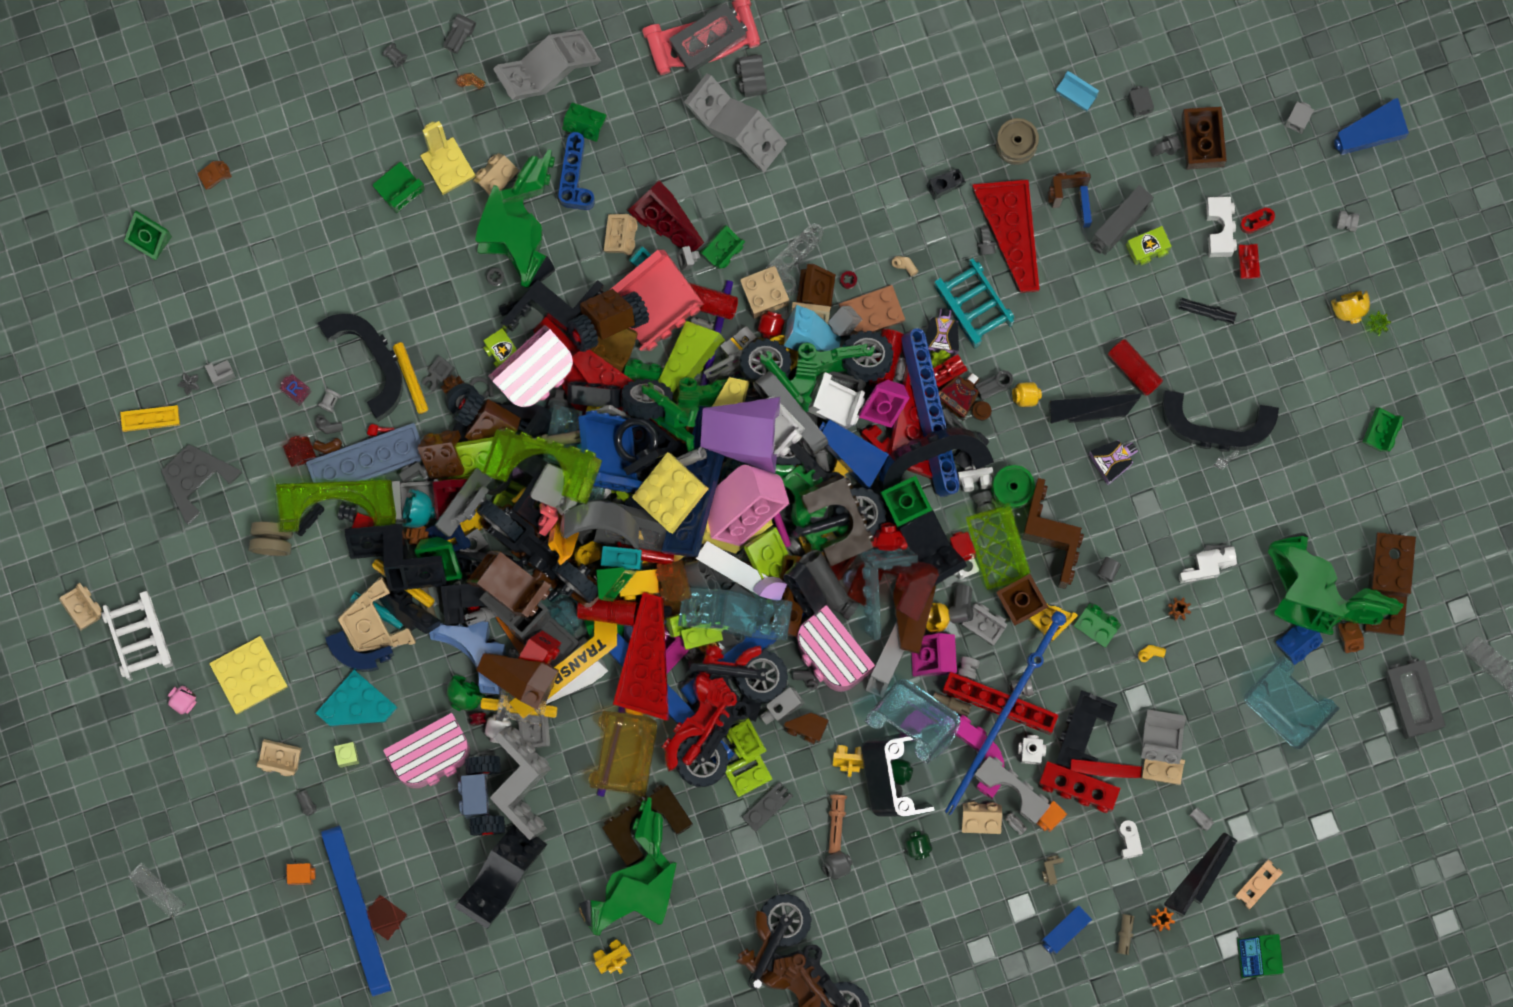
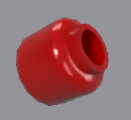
M767 311V313L761 315L758 331L763 333V338L771 339L782 335L785 320L781 317L782 314Z

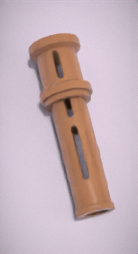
M830 795L832 802L831 811H829L831 817L829 854L836 853L841 849L842 822L846 816L844 808L847 796Z

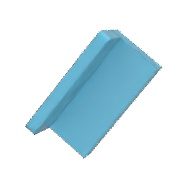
M1067 71L1056 92L1087 112L1097 98L1099 90Z

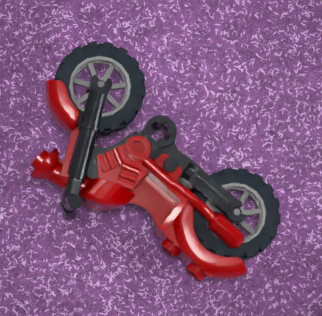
M714 644L712 646L706 645V656L703 663H693L687 671L688 677L698 674L694 680L693 689L698 701H700L699 709L695 715L690 718L687 717L683 724L679 722L673 730L676 733L673 739L668 738L662 746L665 749L663 752H665V763L668 772L676 767L680 777L686 783L695 787H708L717 783L723 777L727 770L728 754L721 740L728 734L732 724L744 722L751 712L748 704L739 701L740 697L731 689L728 679L736 681L740 693L746 696L748 700L765 703L775 699L783 692L788 680L787 667L777 654L768 652V650L762 651L761 646H755L744 651L734 663L719 662V659L724 658V655L721 653L722 650ZM762 662V667L757 669L753 664ZM765 663L769 664L772 669L767 671ZM775 671L776 680L767 677V675ZM765 680L774 683V685L767 689ZM749 681L755 682L753 687L749 684ZM758 684H762L764 690H757L755 688ZM743 709V715L737 716V710ZM713 756H716V765L708 762ZM692 763H695V766H696V767H695V769L692 771V770L689 768V765H691ZM705 764L713 767L714 770L707 774ZM699 767H702L704 775L695 774Z

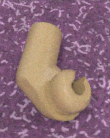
M896 256L891 261L893 267L906 269L911 277L919 272L909 257Z

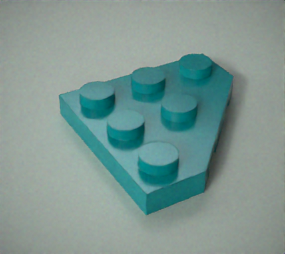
M353 670L316 714L330 727L385 723L398 707Z

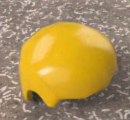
M932 603L934 606L930 609L926 629L929 632H941L949 624V610L942 603Z

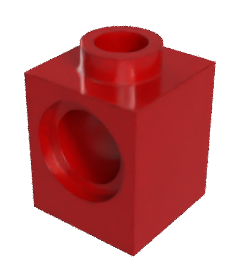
M957 532L953 534L950 538V545L965 561L976 558V551L969 533Z

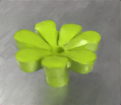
M943 349L938 353L931 351L930 357L933 368L947 361L950 358V353Z

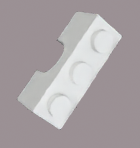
M1208 197L1206 201L1207 221L1214 220L1222 226L1221 233L1210 234L1208 238L1209 257H1232L1234 251L1237 250L1236 239H1233L1236 224L1235 221H1232L1235 206L1234 203H1231V197Z

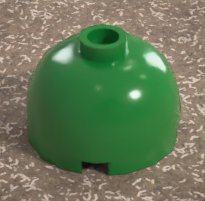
M454 675L447 687V697L455 710L471 711L478 708L482 698L486 696L480 693L479 686L473 681L471 684L466 682V677L461 675Z

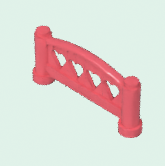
M735 0L732 2V7L738 15L736 16L739 23L742 21L748 30L746 32L747 38L710 62L726 57L744 45H749V48L760 46L761 40L750 9L752 5L750 0ZM722 16L685 39L682 45L689 56H695L702 50L689 51L692 36L703 43L704 49L709 47L707 46V40L710 30L718 37L723 38L725 37L728 25L733 29L734 27L726 16ZM695 22L665 31L661 30L660 24L650 25L642 29L644 38L648 40L657 72L660 75L670 73L671 67H685L679 57L673 58L671 56L672 46L669 43V38Z

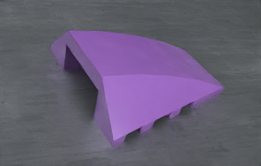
M780 397L703 408L700 447L775 474L777 454H773L775 419L779 416Z

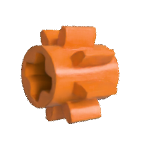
M1166 907L1163 909V912H1160L1157 908V915L1150 917L1155 919L1152 927L1157 925L1159 932L1164 927L1169 931V924L1175 923L1174 920H1171V916L1174 913H1167ZM1165 915V919L1168 922L1162 925L1161 920H1158V918Z

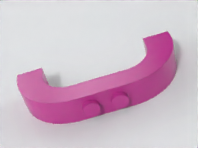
M927 707L917 710L909 715L898 728L899 733L915 730L921 733L922 730L929 726H942L978 752L987 738V732L979 726L977 728L970 724L971 720L966 716L961 715L960 717L956 713L941 707ZM993 742L984 759L986 761L989 756L992 759L996 757L1003 763L1002 767L1005 768L1001 751ZM980 782L976 789L992 800L1001 785L987 788Z

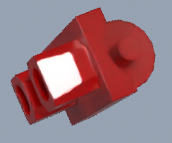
M1258 244L1238 245L1241 279L1260 278Z
M958 354L933 368L937 387L940 388L956 376H960L968 371Z
M877 425L872 426L868 430L865 428L862 431L861 437L888 454L891 439L887 437L880 443L877 438L882 434L881 429Z

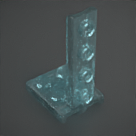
M908 547L905 550L886 551L873 549L861 553V559L864 561L865 566L862 569L863 578L865 579L863 593L866 598L864 612L867 616L865 631L873 640L881 638L878 568L892 569L896 565L908 567L911 566V563H918L917 554Z

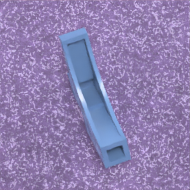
M479 622L468 627L463 625L447 626L440 623L439 627L429 633L431 640L445 642L462 651L472 661L476 669L483 653L506 656L504 644L499 642L488 643L490 634L488 622ZM478 672L480 693L500 694L501 687Z

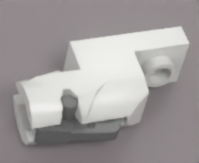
M1207 545L1204 551L1195 557L1197 570L1188 568L1184 569L1183 573H1180V584L1217 578L1220 575L1219 568L1222 570L1236 565L1237 559L1234 547L1231 545Z

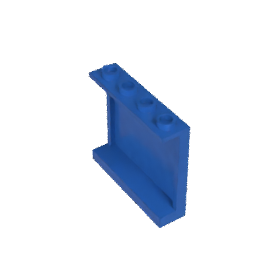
M594 410L587 411L586 415L579 416L585 485L635 494L644 481L637 479V473L626 474L624 468L632 463L623 460L617 453L614 445L616 430L624 421L630 418L622 419L621 416H610L609 413L599 414ZM638 426L627 428L622 436L623 448L632 456H635L632 428Z

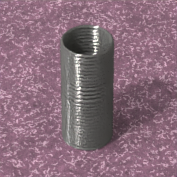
M814 550L805 554L800 562L808 568L826 598L828 608L836 609L843 605L848 595L821 551Z

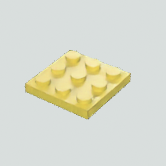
M667 452L632 498L668 532L673 534L709 488L671 453Z
M261 636L209 663L236 715L288 687Z

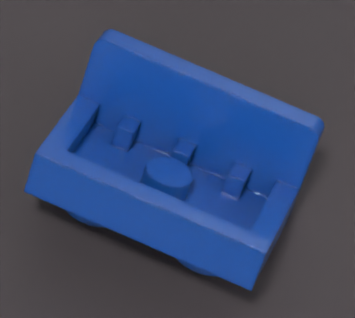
M1296 625L1277 640L1276 644L1290 658L1291 663L1296 665L1304 660L1311 651L1317 649L1323 642L1320 632Z

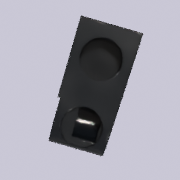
M955 169L930 179L926 186L933 199L936 200L942 195L960 188L966 181L960 170Z

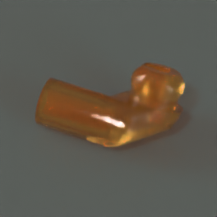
M473 73L460 75L456 80L457 85L460 87L474 85L480 90L486 83Z

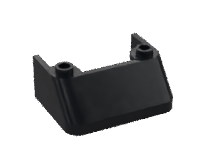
M916 730L869 739L861 745V756L870 808L876 816H909L935 811L934 806L929 803L914 805L910 798L906 796L897 797L891 760L900 758L903 755L904 741L922 738V734Z

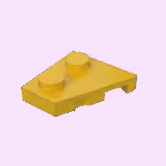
M1048 605L1047 609L1030 617L1029 620L1045 635L1052 624V614L1056 611L1065 614L1066 622L1056 630L1051 639V642H1053L1078 617L1076 613H1070L1061 610L1062 608Z

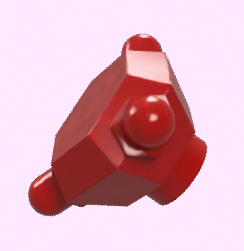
M895 523L881 524V529L876 531L873 536L874 541L871 542L873 547L886 551L905 550L908 547L905 538L899 529L896 528Z

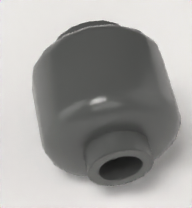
M838 851L825 857L822 868L828 878L831 877L836 880L850 873L852 860L848 854L845 855L842 851Z

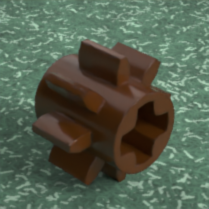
M451 374L446 379H443L444 385L441 386V389L447 396L451 388L465 383L460 376L455 377Z

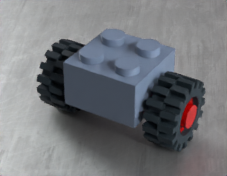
M478 756L465 759L467 776H461V781H458V791L463 800L459 801V808L461 814H464L465 818L469 819L470 835L487 836L505 833L504 816H490L486 778L488 775L501 773L500 756Z

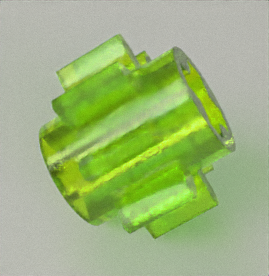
M1380 311L1376 313V316L1370 314L1369 318L1372 321L1366 323L1371 328L1370 333L1373 331L1377 332L1378 336H1380L1382 330L1387 333L1389 329L1386 325L1391 324V321H1387L1386 318L1388 314L1382 315ZM1377 320H1379V323H1382L1381 327L1378 326V323H1375Z

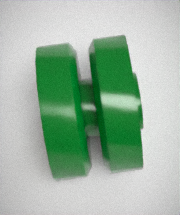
M1010 465L996 473L992 479L990 490L993 499L998 505L1007 509H1016L1026 504L1034 495L1035 481L1030 471L1024 467ZM1015 484V490H1012L1010 485Z

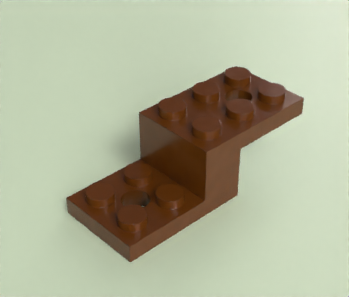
M1376 533L1373 572L1369 575L1368 589L1377 590L1384 596L1395 598L1400 603H1403L1404 606L1397 615H1391L1388 620L1383 619L1381 624H1365L1364 632L1404 636L1407 597L1411 594L1416 537ZM1396 549L1399 552V558L1392 559L1389 555L1390 550Z

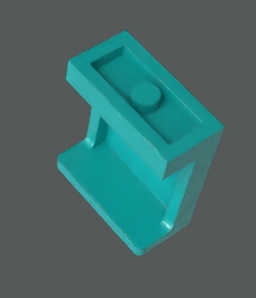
M603 546L601 566L609 568L624 567L642 571V550Z

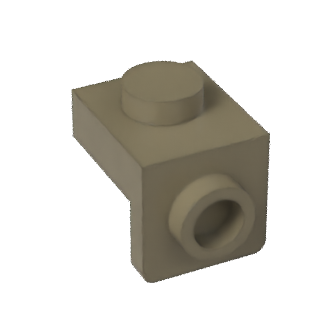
M1052 856L1047 858V862L1043 863L1045 871H1042L1044 883L1048 882V886L1057 884L1053 865L1062 864L1064 862L1063 858L1059 859L1058 856Z

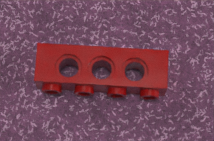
M1048 761L1038 784L1042 786L1041 789L1049 793L1056 791L1060 793L1062 798L1071 800V797L1079 800V804L1087 807L1090 804L1097 807L1096 810L1103 813L1113 811L1121 789ZM1063 777L1066 781L1065 786H1058L1055 783V779ZM1081 784L1084 787V792L1076 793L1074 785ZM1095 790L1100 791L1102 799L1095 800L1092 797V792Z

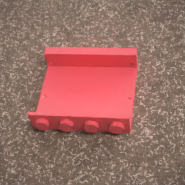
M657 250L611 288L621 297L635 291L642 297V301L645 302L644 305L649 313V322L632 329L638 333L637 339L642 345L639 348L640 351H652L658 346V341L668 338L674 328L683 326L686 323L685 319L690 315L691 317L695 316L700 312V307L704 305L665 250Z

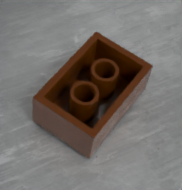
M1222 106L1184 109L1181 116L1186 170L1224 167L1227 159Z

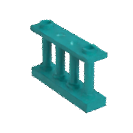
M972 258L969 261L970 269L948 282H943L942 278L934 281V287L975 349L981 345L982 335L1005 321L1011 327L1015 317L1009 308H1005L982 273L984 271L982 265L978 261L975 262ZM974 274L977 276L981 284L958 298L953 297L950 292L952 291L951 288ZM986 290L991 300L969 313L962 311L960 307H962L964 302ZM996 305L1001 315L983 327L974 329L971 325L972 320Z

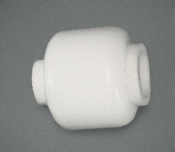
M493 714V716L487 719L485 735L490 738L491 742L498 743L494 737L499 732L512 726L508 716Z

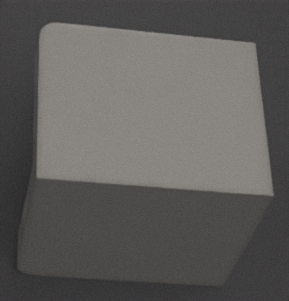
M228 360L215 366L212 363L205 366L215 387L236 377Z

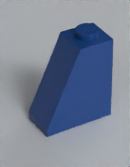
M1078 905L1042 940L1044 942L1042 946L1050 954L1053 952L1056 955L1092 919Z

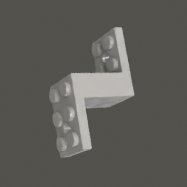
M578 30L548 35L521 61L498 64L493 70L506 89L508 96L512 100L545 95L574 69L594 66L601 60L584 32Z
M706 74L684 101L686 106L713 136L741 148L762 172L767 170L787 144L759 110L731 98L710 74ZM709 96V102L706 104L705 100ZM764 142H766V146L762 150V145Z
M510 727L499 732L494 738L520 767L497 789L490 799L531 840L541 835L547 828L544 826L543 820L535 816L531 812L530 806L521 800L551 768L548 766V761L535 752L534 746L522 738L520 731Z

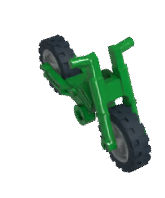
M860 331L856 335L853 334L849 340H846L843 347L824 352L816 351L815 346L811 343H803L798 349L795 378L790 381L788 376L791 371V358L789 351H786V347L783 344L780 345L775 340L773 342L770 339L762 341L758 339L754 343H749L748 347L743 349L740 356V370L742 378H745V381H749L752 387H754L753 383L767 372H772L802 409L808 412L812 401L810 395L816 385L817 376L825 372L847 371L856 380L861 379L863 382H868V380L877 381L878 378H883L885 373L890 371L893 362V350L891 343H888V339L885 336L882 337L880 333L876 332L875 334L872 331L864 333ZM874 358H881V360L877 362ZM751 362L758 364V366L753 368Z
M738 373L735 376H729L731 378L745 380V378H742L741 373ZM686 377L680 379L677 405L672 402L673 392H671L670 387H666V384L659 383L657 380L638 379L635 382H629L628 385L623 387L621 407H623L625 412H628V415H634L635 418L653 419L659 426L664 427L677 438L684 440L687 452L695 450L694 436L686 431L684 426L695 427L699 406L712 407L728 379L716 380L712 385L698 386L697 381L693 378ZM749 384L745 402L762 399L755 388L752 387V384Z

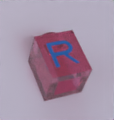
M293 374L290 377H285L280 384L281 392L298 406L311 393L310 388Z

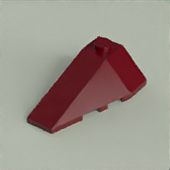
M660 180L627 210L641 225L651 227L657 231L656 234L666 236L671 239L673 244L680 248L689 246L691 252H694L704 243L674 195Z

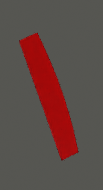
M1071 759V771L1105 777L1142 778V766Z

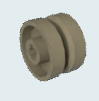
M1014 118L1005 122L1001 126L996 140V149L1002 160L1011 165H1021L1030 161L1037 151L1039 142L1036 127L1031 122L1020 118Z
M274 522L251 523L250 534L257 538L249 541L248 551L269 556H288L291 554L292 544L285 540L293 537L292 526Z

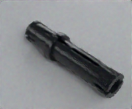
M1185 298L1181 299L1179 310L1233 325L1237 315L1236 312L1220 309V306L1213 307Z

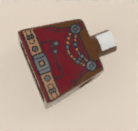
M970 373L965 380L960 376H956L938 392L941 405L948 408L951 413L964 421L979 394V391L974 387L980 379L973 373Z

